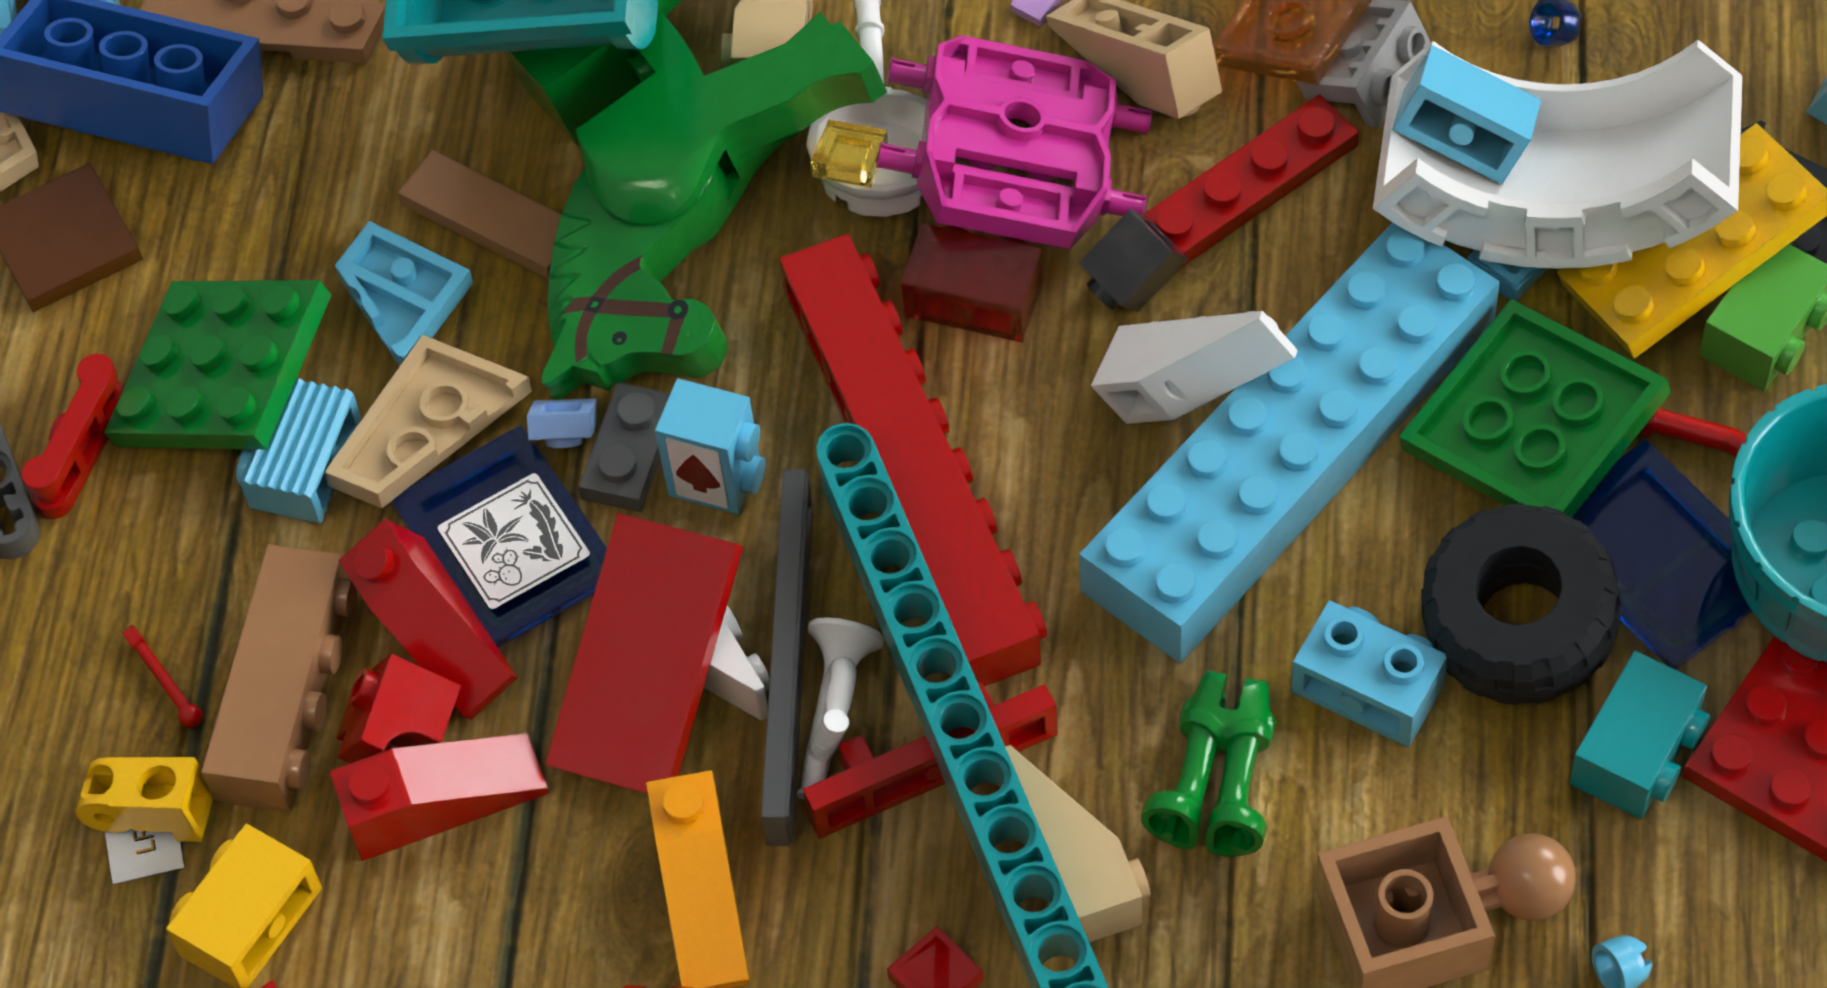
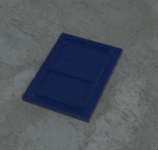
M521 425L413 484L391 501L392 506L407 528L426 539L498 648L595 592L607 547L533 441L528 440V434ZM535 473L539 476L589 550L590 555L497 608L491 609L438 530V526Z
M1643 441L1620 458L1572 517L1575 520L1581 521L1593 531V535L1606 547L1613 561L1620 586V620L1668 667L1677 670L1726 631L1734 628L1739 621L1752 612L1735 578L1732 564L1733 534L1729 518L1649 441Z

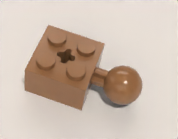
M1445 816L1319 852L1317 854L1314 888L1352 988H1427L1489 970L1495 934L1486 912L1501 907L1508 914L1522 920L1539 921L1550 918L1559 913L1570 901L1576 886V869L1570 854L1559 842L1542 834L1528 833L1507 840L1495 852L1488 869L1470 874L1449 818Z

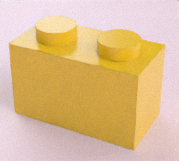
M246 823L233 840L225 841L218 848L211 860L210 871L195 891L186 893L177 902L171 913L170 924L166 930L180 957L233 988H248L321 891L322 886L310 859Z

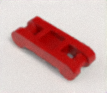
M104 354L88 355L78 364L76 371L81 384L66 412L59 414L54 420L49 434V443L43 455L31 458L22 468V480L27 490L32 494V500L37 511L46 519L61 518L72 509L109 439L104 432L124 388L120 381L117 380V371L112 360Z

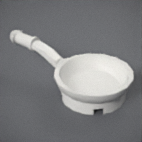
M853 0L857 17L856 37L859 39V45L874 61L884 84L882 36L885 29L880 18L881 0ZM885 87L887 93L875 102L854 104L833 110L810 125L806 147L817 174L821 177L826 194L836 202L837 195L840 199L847 201L849 211L859 215L878 217L906 213L920 205V196L922 194L917 187V178H913L912 174L883 168L878 169L876 168V160L881 142L917 150L919 141H922L926 108L925 98L904 90Z

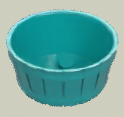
M1827 384L1815 386V390L1810 391V389L1788 397L1774 406L1773 412L1769 410L1750 430L1745 438V444L1742 443L1734 463L1729 493V520L1733 534L1732 564L1735 578L1744 599L1754 615L1782 643L1789 644L1791 649L1803 656L1819 662L1822 660L1827 664Z

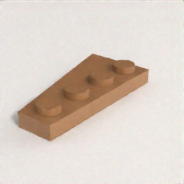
M145 0L140 10L259 38L260 56L261 52L281 51L290 52L292 59L366 64L383 33L386 4L372 0Z

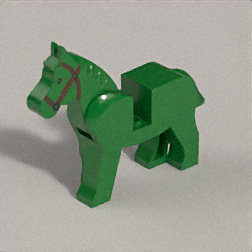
M658 0L656 32L651 43L644 49L619 50L614 45L504 52V55L528 93L577 146L580 145L585 165L584 170L573 185L561 214L550 265L548 318L554 350L542 373L541 381L545 387H550V395L554 400L564 397L583 383L610 392L614 383L623 382L639 373L658 372L698 378L708 375L722 364L727 353L728 341L712 311L704 303L695 299L672 300L660 282L688 254L707 243L720 231L752 177L770 155L783 143L833 110L854 104L873 103L887 93L874 61L840 21L831 25L822 13L819 12L785 44L708 75H703L689 47L666 18L683 0Z

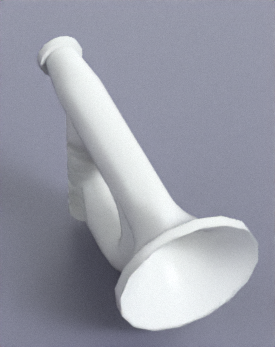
M831 617L815 618L809 621L808 633L815 639L822 651L824 675L805 755L801 789L797 790V797L805 800L804 788L826 779L831 759L848 728L849 719L847 713L850 709L854 693L857 664L868 654L883 648L884 636L879 631L855 621Z

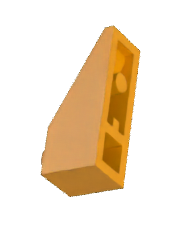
M712 770L646 782L681 987L734 988L750 985L720 804Z

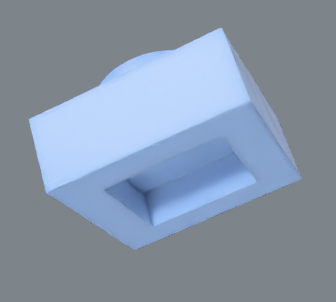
M596 398L534 401L527 414L528 440L545 439V445L552 448H568L581 445L583 438L592 437L598 424Z

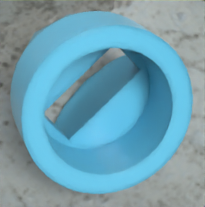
M1628 935L1612 937L1595 945L1591 954L1592 964L1602 985L1605 988H1637L1648 979L1653 966L1652 960H1643L1640 954L1646 950V945L1635 937Z

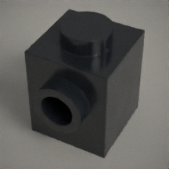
M1129 209L1079 264L1092 276L1086 285L1105 305L1114 309L1120 304L1125 308L1138 312L1189 258L1147 216Z

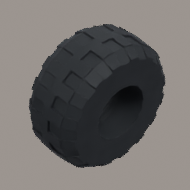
M1524 503L1505 504V506L1490 510L1485 509L1469 516V519L1456 528L1453 527L1441 539L1440 545L1434 554L1430 556L1424 571L1423 589H1421L1422 620L1427 639L1431 641L1433 648L1446 654V673L1460 682L1463 688L1479 697L1484 696L1496 700L1498 703L1517 705L1518 703L1539 704L1555 700L1556 697L1567 692L1575 691L1588 682L1590 676L1599 667L1603 666L1611 653L1615 636L1618 635L1621 615L1620 586L1613 561L1606 547L1593 535V531L1581 521L1563 514L1560 510L1544 505L1541 507L1524 505ZM1522 583L1541 586L1555 595L1558 600L1548 615L1533 623L1520 625L1499 622L1484 610L1485 604L1494 593L1509 585Z

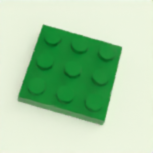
M320 280L171 281L104 434L117 447L267 450L332 294Z
M1510 299L1399 435L1402 449L1504 506L1505 504L1518 503L1541 507L1544 505L1560 510L1563 514L1572 518L1671 392L1668 379Z

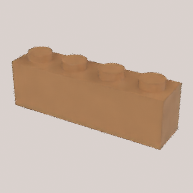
M267 544L201 771L214 802L290 812L296 789L303 790L305 788L311 766L310 753L307 751L312 731L318 732L321 730L326 715L327 701L326 695L323 693L328 674H335L341 661L342 639L339 633L343 618L352 617L357 602L358 590L338 561L342 557L341 553Z

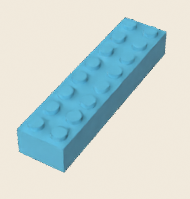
M1392 222L1285 335L1298 350L1295 358L1235 388L1079 553L1080 592L1181 664L1475 344L1495 319L1500 281L1445 245L1441 247L1428 242Z

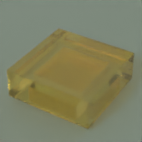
M828 119L811 160L812 177L871 187L878 171L876 161L880 143L888 144L887 130Z

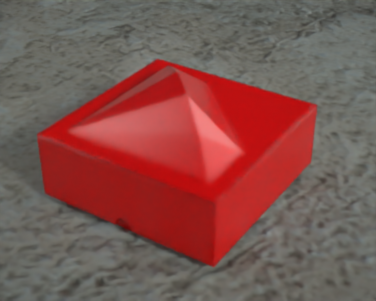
M938 926L934 927L887 968L888 979L897 988H975L984 980L983 970Z

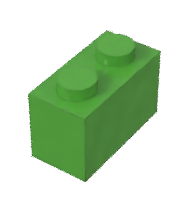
M1788 244L1730 288L1706 321L1699 356L1764 392L1779 372L1789 375L1805 349L1806 342L1802 339L1812 327L1820 331L1827 323V264Z

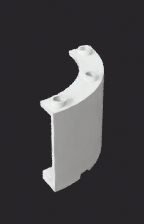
M1696 40L1671 58L1643 71L1594 83H1537L1506 77L1477 67L1541 99L1532 139L1503 184L1392 130L1404 89L1431 45L1451 54L1449 51L1432 41L1391 76L1373 209L1397 226L1442 247L1446 240L1459 246L1480 251L1479 259L1520 267L1551 269L1594 267L1632 260V252L1664 242L1668 248L1682 244L1713 228L1738 211L1742 75L1699 40Z

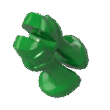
M1206 670L1193 696L1183 703L1179 717L1180 731L1187 738V744L1178 783L1174 791L1156 792L1146 799L1142 807L1141 823L1157 839L1176 848L1193 849L1198 843L1202 823L1203 801L1216 753L1223 751L1226 754L1219 797L1209 818L1205 845L1213 855L1223 857L1249 855L1255 853L1263 846L1267 831V824L1263 816L1256 810L1248 807V796L1257 753L1265 751L1269 747L1276 725V719L1270 711L1269 682L1246 677L1242 695L1238 699L1236 709L1232 710L1225 708L1227 674Z

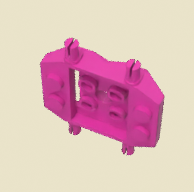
M963 35L938 44L935 57L929 56L926 65L891 57L886 82L921 88L922 92L927 93L922 141H919L917 150L881 142L876 160V168L912 174L913 178H917V187L937 223L1071 249L1097 222L1099 215L1105 216L1108 213L1124 216L1129 209L1144 215L1146 195L1111 189L1112 179H1109L1111 153L1108 144L1112 127L1147 135L1152 118V109L1147 110L1118 104V94H1115L1116 80L1090 61ZM1020 119L1027 122L1030 128L1015 126L1008 120ZM955 157L967 159L975 167L955 164ZM999 165L1027 171L1035 179L985 169H992ZM1056 178L1073 180L1074 187L1045 181H1052Z

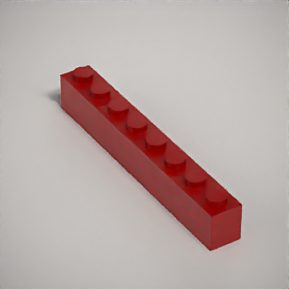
M849 233L779 258L784 293L844 423L857 424L866 429L873 438L978 684L982 683L985 687L1040 666V640L1047 637V630L1041 612L1034 601L1025 604L1017 587L1022 585V578L1017 562L1010 549L999 551L992 536L998 533V529L990 505L984 497L975 500L968 484L973 483V475L967 457L961 447L952 450L944 435L950 432L944 409L937 397L928 400L921 385L926 383L921 361L914 348L904 351L898 336L903 335V330L898 313L891 300L881 303L875 290L880 287V281L871 256L868 252L859 255Z

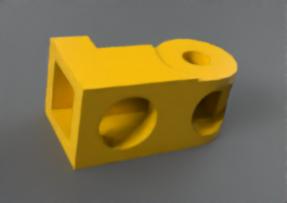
M195 757L98 758L89 764L75 813L76 817L83 824L102 832L121 833L129 829L134 831L171 832L176 841L202 842L213 798L201 774L202 768Z

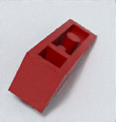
M384 519L338 560L369 609L418 665L461 685L454 706L465 718L473 719L518 679L423 536Z
M527 733L393 748L329 771L348 828L362 861L549 794L547 784Z

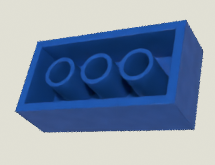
M29 0L0 35V112L19 116L27 120H36L76 130L80 133L129 143L137 147H145L185 157L194 161L213 164L263 97L259 38L101 0Z

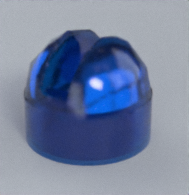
M1539 0L1530 15V33L1533 39L1541 45L1560 47L1571 44L1581 32L1578 30L1582 14L1578 7L1568 0ZM1553 17L1560 18L1558 29L1552 28Z

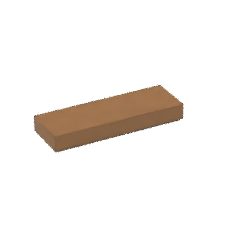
M434 150L428 154L399 190L398 196L402 206L549 279L552 250L561 217L560 213Z

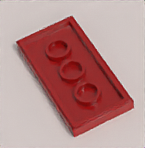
M617 513L546 759V766L648 794L646 782L679 776L743 546Z

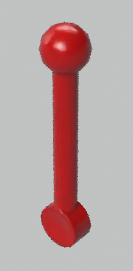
M130 625L122 634L179 710L177 716L179 723L185 728L194 729L198 727L203 721L202 709L198 705L187 701L151 651L144 637L134 625Z

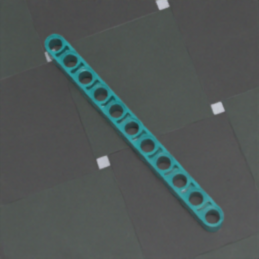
M836 424L823 432L816 446L823 492L1031 988H1109L873 438L866 429L857 424ZM846 461L858 462L853 467H837L838 464ZM865 513L881 514V516L873 520L858 519V517ZM890 565L904 567V569L897 573L888 574L880 572L882 568ZM914 618L928 621L926 624L915 628L902 625L905 621ZM937 672L951 675L944 682L933 683L925 680L927 676ZM960 727H967L976 731L973 735L962 739L952 738L947 735L950 731ZM983 783H991L1000 787L998 791L991 795L982 796L971 792L973 787ZM1011 839L1025 844L1022 849L1014 853H1003L994 849L1002 841ZM1034 897L1043 898L1050 902L1047 908L1038 912H1029L1018 907L1024 900ZM1056 956L1069 957L1076 962L1072 968L1061 972L1050 971L1043 966L1047 960Z

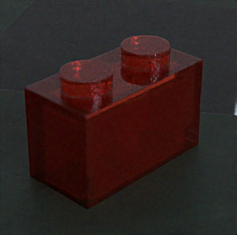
M922 222L901 281L904 316L1023 343L1043 284L1042 250L1014 238L1001 240L973 234L961 227L951 225L941 227Z

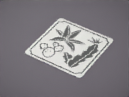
M535 473L438 526V531L490 609H496L590 555L589 550L539 476Z

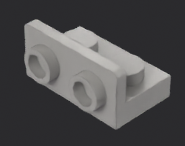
M1349 0L1296 82L1304 98L1311 100L1320 94L1327 101L1355 104L1367 127H1380L1386 117L1391 76L1430 43V39L1411 1Z

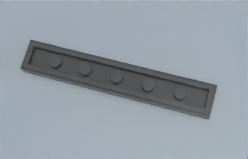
M783 469L761 814L767 846H790L794 835L813 507L809 474H806L805 469Z

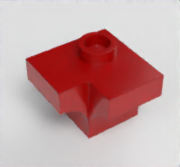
M392 653L371 670L364 668L352 686L348 698V706L336 739L343 741L337 758L351 764L379 754L384 750L442 743L461 685Z

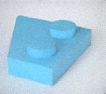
M371 221L366 224L335 264L339 280L399 367L422 335L433 338L473 285L469 269Z

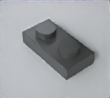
M617 382L579 484L582 500L642 513L661 460L655 429L671 393Z

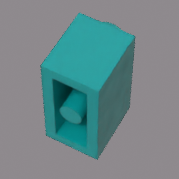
M1634 650L1575 753L1569 784L1642 820L1654 798L1664 803L1671 793L1681 771V766L1675 764L1674 761L1682 747L1685 746L1694 750L1706 729L1710 714L1701 709L1708 685Z

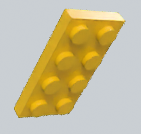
M1755 123L1740 135L1737 212L1713 228L1674 247L1668 248L1664 242L1632 252V260L1594 267L1561 268L1557 271L1562 285L1635 359L1827 216V188L1763 128Z

